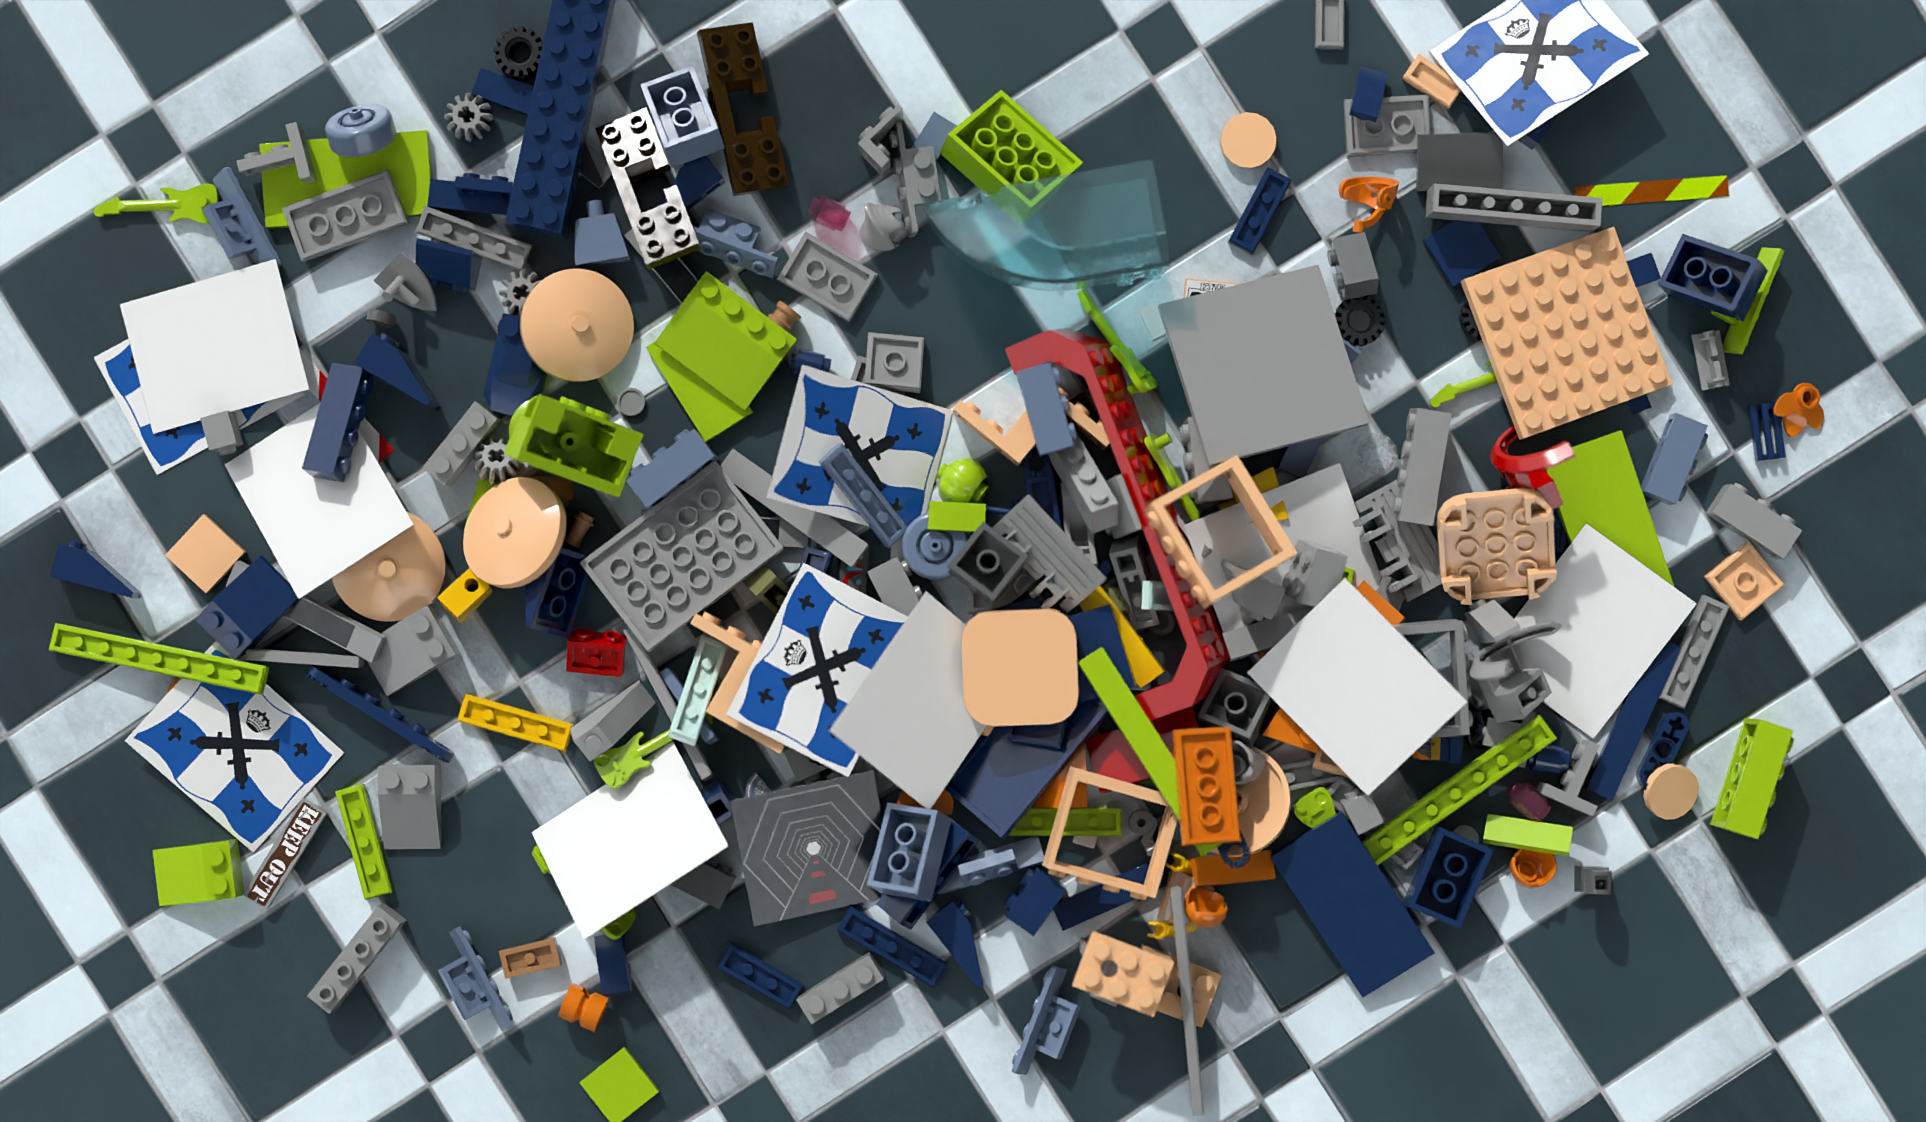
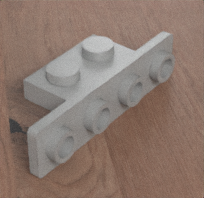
M896 122L892 131H889V143L891 148H895L896 158L893 159L894 174L899 175L900 186L897 187L899 203L904 205L905 212L901 215V221L904 223L903 230L908 231V237H914L918 233L915 206L937 204L942 201L933 146L906 149L902 122Z

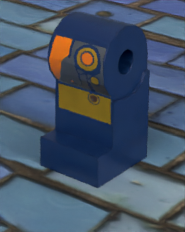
M1429 738L1408 759L1461 764L1462 738Z

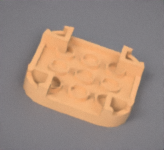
M1518 488L1465 493L1453 496L1447 500L1438 511L1437 516L1439 568L1444 591L1464 605H1472V600L1521 595H1528L1529 600L1539 598V594L1546 590L1552 582L1556 581L1557 575L1554 543L1555 520L1547 498L1534 489Z
M1050 608L988 610L979 612L968 621L963 629L961 641L963 694L966 710L974 720L989 726L1038 725L1061 722L1072 714L1078 700L1077 645L1074 625L1066 615Z

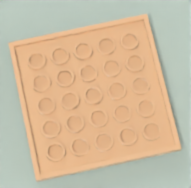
M1614 227L1460 281L1519 440L1673 384Z

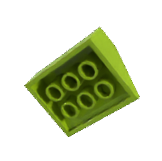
M1002 90L948 133L940 151L941 155L1021 226L1037 214L1083 164L1076 155Z
M706 271L654 344L745 411L794 348L797 339Z

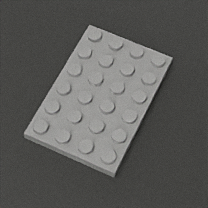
M715 460L582 560L580 564L649 653L690 622L695 614L702 613L782 552L784 548Z

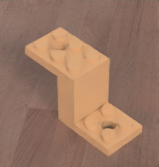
M1057 385L1059 395H1065L1067 400L1068 393ZM960 400L953 408V414L1017 467L1036 446L1026 410L1007 434L1003 436L1001 434L1003 432L1001 426L992 419L986 422L980 417L981 410L970 401L964 404ZM1067 400L1069 412L1065 413L1066 420L1069 423H1073L1074 427L1102 450H1105L1110 441L1102 421L1099 420L1095 423L1088 417L1090 412L1078 402L1073 405Z
M704 612L703 615L695 614L690 624L739 651L706 712L779 754L783 753L787 747L786 745L726 715L762 642L754 640L753 643L744 639L746 633L733 626H729L726 629L720 625L722 620L709 612Z
M1092 930L1072 986L1153 1017L1155 1012L1159 1011L1183 1020L1181 997L1177 994L1179 975L1176 956L1145 944H1141V947L1137 948ZM1112 960L1117 964L1118 970L1113 976H1105L1101 972V966L1105 961ZM1189 962L1191 984L1193 987L1195 1025L1202 1028L1222 974Z

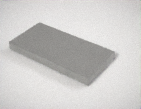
M389 170L282 208L302 262L409 224Z

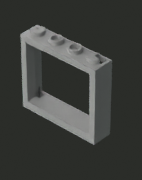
M1447 619L1391 624L1401 635L1450 631L1453 688L1467 703L1455 714V725L1442 726L1430 738L1470 735L1469 727L1473 723L1472 713L1468 710L1471 687L1466 679V670L1469 669V658L1465 653L1464 642H1467L1468 633L1466 626L1463 625V621Z

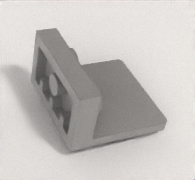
M897 105L894 109L892 107L887 108L879 117L881 121L874 128L871 126L866 128L858 137L860 139L858 142L860 155L882 177L891 170V159L889 158L890 153L879 142L889 134V131H892L896 122H901L904 119L903 108L900 105Z

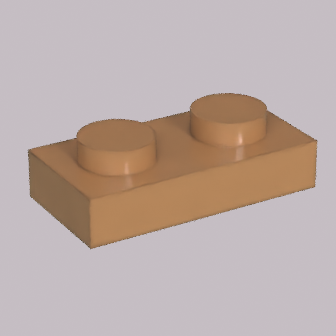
M556 937L499 951L505 979L562 965Z

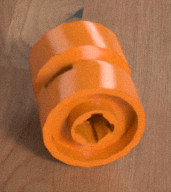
M572 983L563 1000L558 1017L571 1023L578 1020L580 1027L595 1032L604 1015L609 998L596 992L589 995L587 988Z

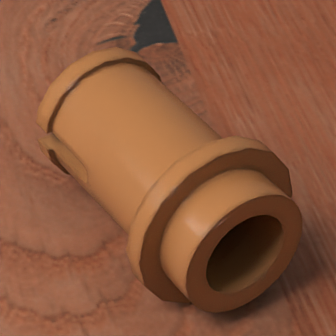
M581 510L578 515L574 514L575 520L566 537H564L565 542L577 548H580L590 526L594 527L595 525L593 523L595 518Z

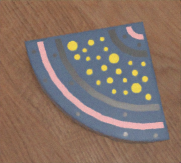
M755 772L747 783L745 797L773 791L761 776Z

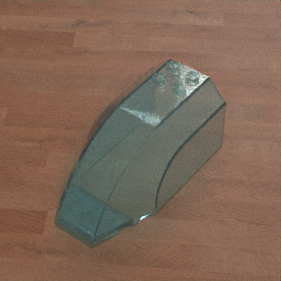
M1153 159L1001 187L1002 193L987 196L986 191L975 193V196L956 197L924 205L927 222L939 238L956 255L977 270L1015 286L1035 290L1065 291L1116 282L1117 287L1131 285L1133 280L1143 277L1145 282L1159 280L1169 267L1166 230Z

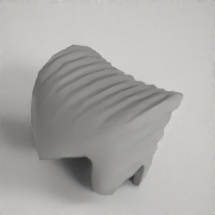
M865 203V220L860 228V238L870 250L889 251L900 244V242L892 241L890 234L904 228V223L898 222L895 218V214L902 213L897 206Z
M1232 740L1235 784H1247L1254 781L1265 767V756L1248 748L1241 741Z

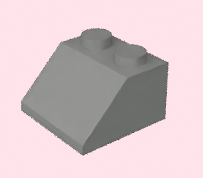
M1224 559L1221 563L1227 583L1249 571ZM1260 576L1231 594L1234 601L1241 605L1240 611L1258 621H1262L1263 617L1272 620L1286 589Z

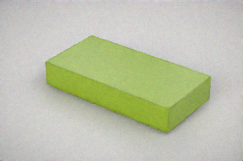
M929 501L928 530L974 533L982 522L985 523L986 504Z

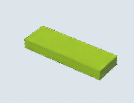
M1487 814L1483 843L1569 857L1573 827Z

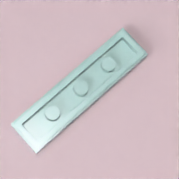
M703 635L701 636L668 737L692 746L696 744L728 647L727 644Z

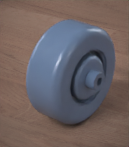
M369 104L354 106L338 112L327 121L325 133L332 152L343 157H360L373 154L389 146L396 137V128L392 114L387 108Z
M929 513L923 514L913 520L904 533L902 540L904 559L911 570L923 578L930 580L950 578L952 575L948 573V565L969 540L968 533L928 530Z

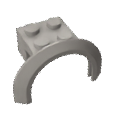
M1552 621L1523 628L1497 643L1489 644L1475 656L1469 674L1473 680H1477L1496 723L1524 719L1552 693L1542 669L1536 668L1523 671L1512 646L1529 639L1554 634L1562 627L1561 624Z

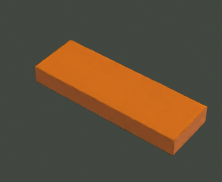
M1271 850L1251 854L1248 863L1241 868L1227 866L1220 855L1192 858L1190 863L1194 886L1205 887L1272 880L1276 878L1273 861L1270 858ZM1228 857V858H1229L1230 860H1232V861H1237V860H1240V858H1242V857Z

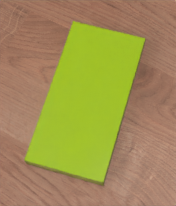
M655 342L646 347L705 442H708L754 413L750 406L743 411L656 346Z

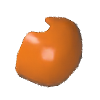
M1519 849L1514 853L1509 864L1511 875L1518 884L1530 889L1539 888L1553 879L1557 870L1556 857L1553 854Z
M1202 887L1188 890L1184 902V912L1191 922L1197 926L1210 928L1220 925L1226 918L1228 907L1225 906L1224 908V897L1221 894Z

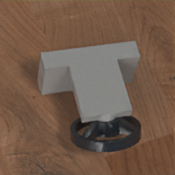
M1477 710L1472 713L1473 721L1475 718L1477 719L1474 729L1475 736L1471 739V735H1464L1465 740L1471 748L1483 750L1489 746L1494 747L1532 720L1536 712L1531 711L1524 719H1518L1517 723L1510 721L1496 723L1495 718L1490 712ZM1481 714H1485L1488 717L1487 723ZM1483 739L1482 745H1480V746H1476V745H1475V744H1477L1478 742H1480V741ZM1526 761L1523 762V763H1522L1521 765H1519L1518 767H1523V768H1525V766H1526Z

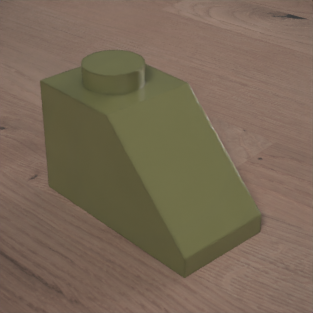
M764 564L743 581L757 598L776 615L778 614L790 587L777 574Z

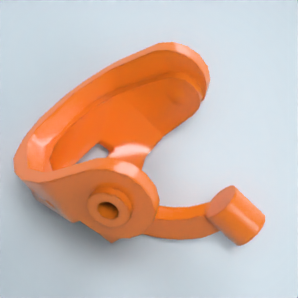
M1363 176L1348 178L1341 182L1339 196L1342 199L1365 203L1376 209L1369 218L1355 220L1352 231L1364 232V228L1374 225L1386 210L1391 209L1397 196L1399 186L1397 180L1387 177ZM1373 193H1378L1377 198L1372 197Z

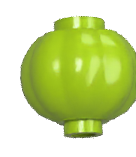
M960 458L949 465L944 463L936 474V478L940 479L938 492L943 502L980 504L989 489L985 485L987 475L983 466L971 458Z

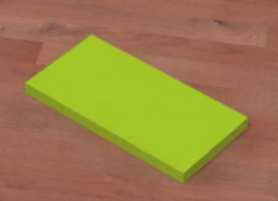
M427 130L396 132V137L389 146L373 154L360 157H343L335 154L330 149L327 138L307 140L317 181L307 184L299 179L296 164L262 172L265 225L268 229L289 227L282 208L389 170L406 217H417L422 215L424 206L428 205L430 179H432L429 132ZM290 141L259 144L261 154L272 152L271 148L274 146L286 144L288 147H291Z
M1622 430L1571 447L1575 457L1545 469V472L1555 481L1564 504L1557 507V511L1565 529L1569 546L1585 524H1588L1674 587Z

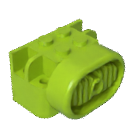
M540 394L524 402L514 412L509 425V441L504 454L518 461L619 498L644 434L610 421L611 415L588 406L586 407L563 396L558 401Z

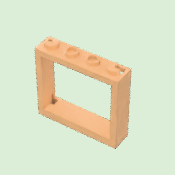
M1237 455L1155 500L1145 509L1146 515L1151 521L1149 525L1158 531L1162 538L1161 544L1168 554H1172L1176 561L1178 573L1182 578L1187 579L1192 587L1191 593L1193 597H1197L1204 608L1287 562L1297 554V551ZM1224 474L1274 557L1214 590L1164 507Z
M1070 766L1042 865L1050 869L1048 874L1065 878L1067 873L1077 876L1075 881L1092 886L1093 881L1103 884L1102 889L1119 893L1120 889L1131 891L1130 897L1146 901L1147 896L1156 898L1178 819L1159 791ZM1077 781L1166 806L1144 885L1055 860Z

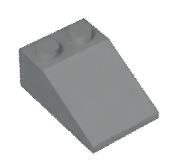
M1120 474L1105 481L1118 502V525L1105 529L1107 535H1113L1115 540L1142 530V525L1123 475Z
M427 605L381 633L386 637L376 661L372 663L367 662L385 694L390 696L458 657L461 653L435 607Z
M388 764L378 766V800L384 849H441V764Z

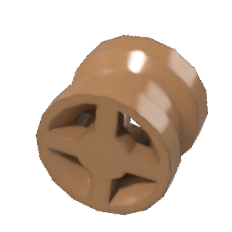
M779 301L776 304L777 309L775 312L767 317L788 333H791L792 325L795 322H799L802 317L789 306Z

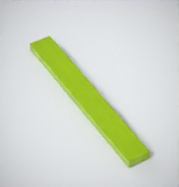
M55 623L49 651L260 695L264 693L270 668Z
M1101 647L1077 662V664L1180 823L1175 760L1110 658ZM1222 843L1194 846L1199 854L1204 856Z
M1537 715L1361 841L1377 865L1381 864L1557 739L1542 717Z

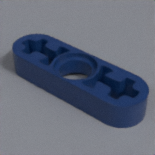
M1669 712L1661 719L1636 771V778L1640 785L1648 786V783H1646L1647 776L1644 775V772L1646 770L1651 771L1655 764L1649 762L1650 758L1656 762L1664 763V765L1673 763L1689 730V720L1684 714ZM1679 718L1678 724L1681 725L1680 730L1674 729L1670 736L1676 738L1675 742L1669 738L1661 737L1663 733L1669 735L1672 726L1668 724L1669 721ZM1660 742H1666L1670 747V753L1665 758L1658 757L1655 752V748Z

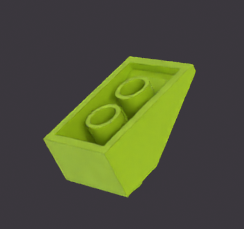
M238 839L153 850L159 906L236 898L244 893Z

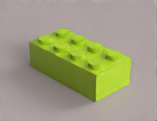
M1744 718L1710 825L1758 839L1759 835L1764 833L1767 826V818L1765 816L1768 807H1772L1776 798V791H1774L1776 782L1784 774L1785 764H1783L1785 754L1789 753L1793 746L1794 738L1791 737L1793 730L1761 719Z

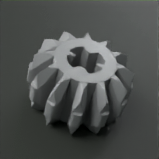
M466 93L465 101L458 95L455 96V101L458 104L454 106L448 103L447 108L452 113L444 115L447 121H451L447 129L455 131L457 139H461L465 135L466 140L471 142L474 133L479 139H482L483 134L480 130L483 128L485 131H490L491 129L485 123L493 120L492 114L487 113L491 109L488 103L482 104L483 98L479 95L473 99L470 93ZM471 112L474 115V119L470 118L471 122L467 123L463 118L464 116L468 117L467 113Z
M524 269L520 271L519 278L514 272L510 273V277L513 280L511 283L503 279L501 283L507 287V290L499 291L500 296L507 297L501 302V305L503 307L510 306L509 313L511 315L516 314L519 310L520 317L526 298H520L517 294L518 291L521 289L530 293L542 281L536 282L538 275L534 272L528 277L527 271Z
M490 437L489 445L480 443V452L474 453V460L476 461L474 464L475 471L480 472L479 477L482 481L489 478L492 486L497 480L503 482L507 477L510 479L516 478L515 471H520L522 467L518 460L504 454L507 444L503 437L498 443H495L494 439Z

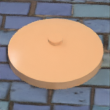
M566 269L546 277L529 293L521 311L520 332L528 355L544 372L564 381L585 382L604 376L620 364L632 342L634 321L628 300L618 286L610 279L590 270Z
M527 477L505 480L487 491L474 506L464 531V555L472 572L481 580L499 588L520 587L542 575L557 557L565 537L566 515L560 498L547 485Z
M407 512L414 525L332 577L339 596L351 609L360 615L377 621H399L430 605L439 593L446 570L444 549L434 530L414 514Z
M1252 747V750L1265 756V767L1254 781L1236 785L1239 827L1250 849V855L1263 850L1275 841L1283 831L1291 809L1290 787L1282 769L1273 758L1255 747ZM1233 846L1228 851V857L1243 856V849L1240 846ZM1217 847L1210 851L1211 853L1220 855Z

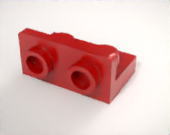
M588 628L573 629L567 641L566 672L622 677L624 674L625 646L627 644L626 635L616 631L595 632Z

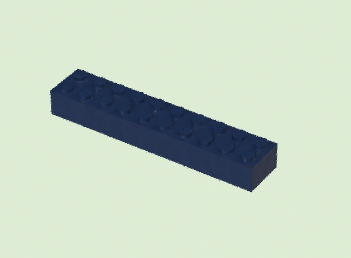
M552 0L505 220L510 228L563 239L566 237L584 144L586 142L616 0Z

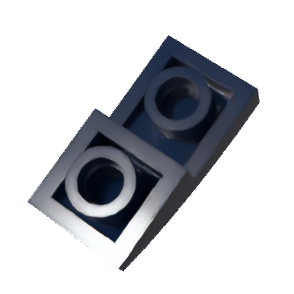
M1360 67L1349 115L1364 121H1377L1387 81V73Z
M625 934L616 940L606 935L594 936L603 995L610 996L632 992L631 966L626 959Z

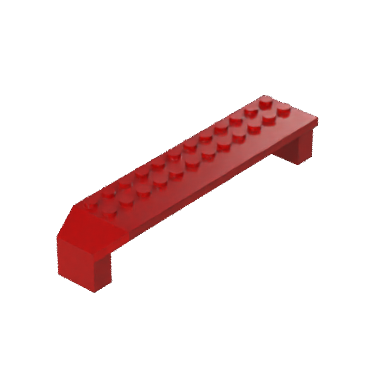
M1069 328L1048 330L1005 348L1014 375H1016L1017 371L1050 362L1051 365L1058 364L1086 378L1187 643L1186 651L1174 679L1156 685L1137 695L1140 706L1150 721L1190 707L1207 698L1220 670L1226 668L1230 658L1212 605L1204 608L1198 598L1193 597L1191 585L1186 578H1182L1178 573L1176 561L1171 553L1168 554L1161 544L1162 538L1158 531L1149 525L1151 521L1146 515L1145 509L1152 502L1169 492L1160 468L1144 442L1147 434L1133 397L1127 389L1128 384L1120 363L1110 350L1112 346L1107 341ZM1171 503L1164 508L1190 549L1186 536L1178 524L1175 507Z

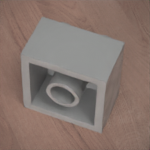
M1298 539L1297 545L1294 546L1297 554L1290 559L1292 563L1289 572L1283 578L1282 587L1286 589L1284 594L1302 604L1316 607L1341 582L1348 556L1330 547Z

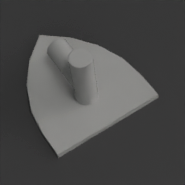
M402 251L373 280L384 290L382 298L387 302L395 298L411 307L437 311L436 297L430 282L423 271Z

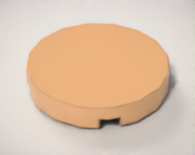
M1245 112L1235 115L1226 123L1221 133V150L1224 157L1234 166L1243 169L1260 167L1270 159L1275 150L1276 134L1274 128L1266 118L1257 113Z
M1665 764L1657 768L1649 776L1646 782L1648 783L1647 790H1644L1643 795L1647 808L1653 814L1663 819H1676L1685 815L1693 807L1698 797L1699 785L1696 776L1688 768L1682 765Z

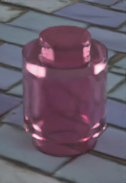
M822 195L820 199L814 197L808 213L812 214L811 221L832 231L836 229L842 232L851 211L845 209V205Z
M1518 782L1508 793L1511 797L1509 803L1528 820L1540 822L1552 807L1547 803L1548 799L1529 782L1524 784Z

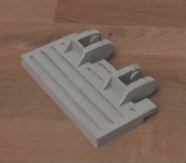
M1397 480L1354 502L1359 513L1367 509L1370 513L1353 521L1355 528L1361 527L1369 520L1374 519L1378 528L1365 533L1361 539L1365 543L1382 534L1383 538L1375 541L1386 563L1393 559L1396 560V563L1381 570L1379 573L1381 577H1388L1394 571L1401 569L1405 578L1390 584L1388 590L1392 593L1409 584L1410 587L1402 591L1406 601L1409 602L1442 584L1438 543L1428 525L1395 520L1396 514H1392L1394 498L1399 495L1400 487L1397 486Z
M1029 494L992 527L1001 536L1006 532L1008 536L1005 539L1028 555L1023 567L1036 581L1044 574L1047 576L1029 593L1034 598L1040 595L1044 588L1048 587L1054 594L1043 602L1042 609L1050 608L1064 595L1066 598L1059 606L1068 613L1106 580V577Z

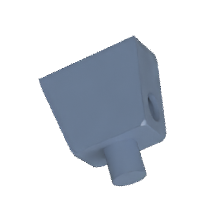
M602 200L586 202L588 217L575 220V265L581 269L632 260L617 216L614 213L604 215Z

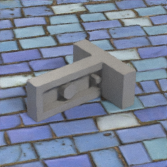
M297 122L286 124L291 147H288L286 144L274 146L271 148L272 152L261 154V152H251L245 154L244 159L236 161L239 172L245 176L296 164L300 180L306 184L317 181L304 129Z
M1583 740L1581 744L1578 743L1572 753L1573 764L1570 770L1567 769L1562 775L1560 784L1563 785L1562 789L1560 790L1547 783L1540 782L1536 792L1586 815L1594 816L1598 806L1577 796L1600 745L1590 740Z

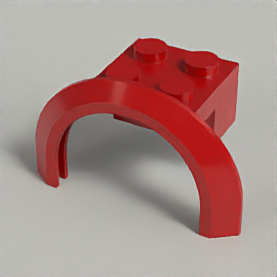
M1514 425L1507 429L1498 438L1490 452L1493 466L1498 470L1500 476L1503 479L1506 478L1509 486L1505 487V490L1518 488L1534 489L1547 498L1552 510L1564 505L1555 481L1545 472V469L1575 457V453L1569 443L1565 441L1536 454L1511 456L1508 453L1507 447L1518 438Z

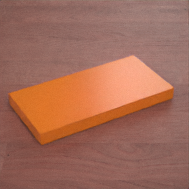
M1216 727L1172 731L1182 846L1240 842L1231 728Z

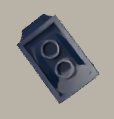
M503 313L497 327L498 335L483 396L487 401L490 411L513 416L517 408L524 402L532 399L534 396L542 395L547 373L533 362L524 347L520 332V316Z

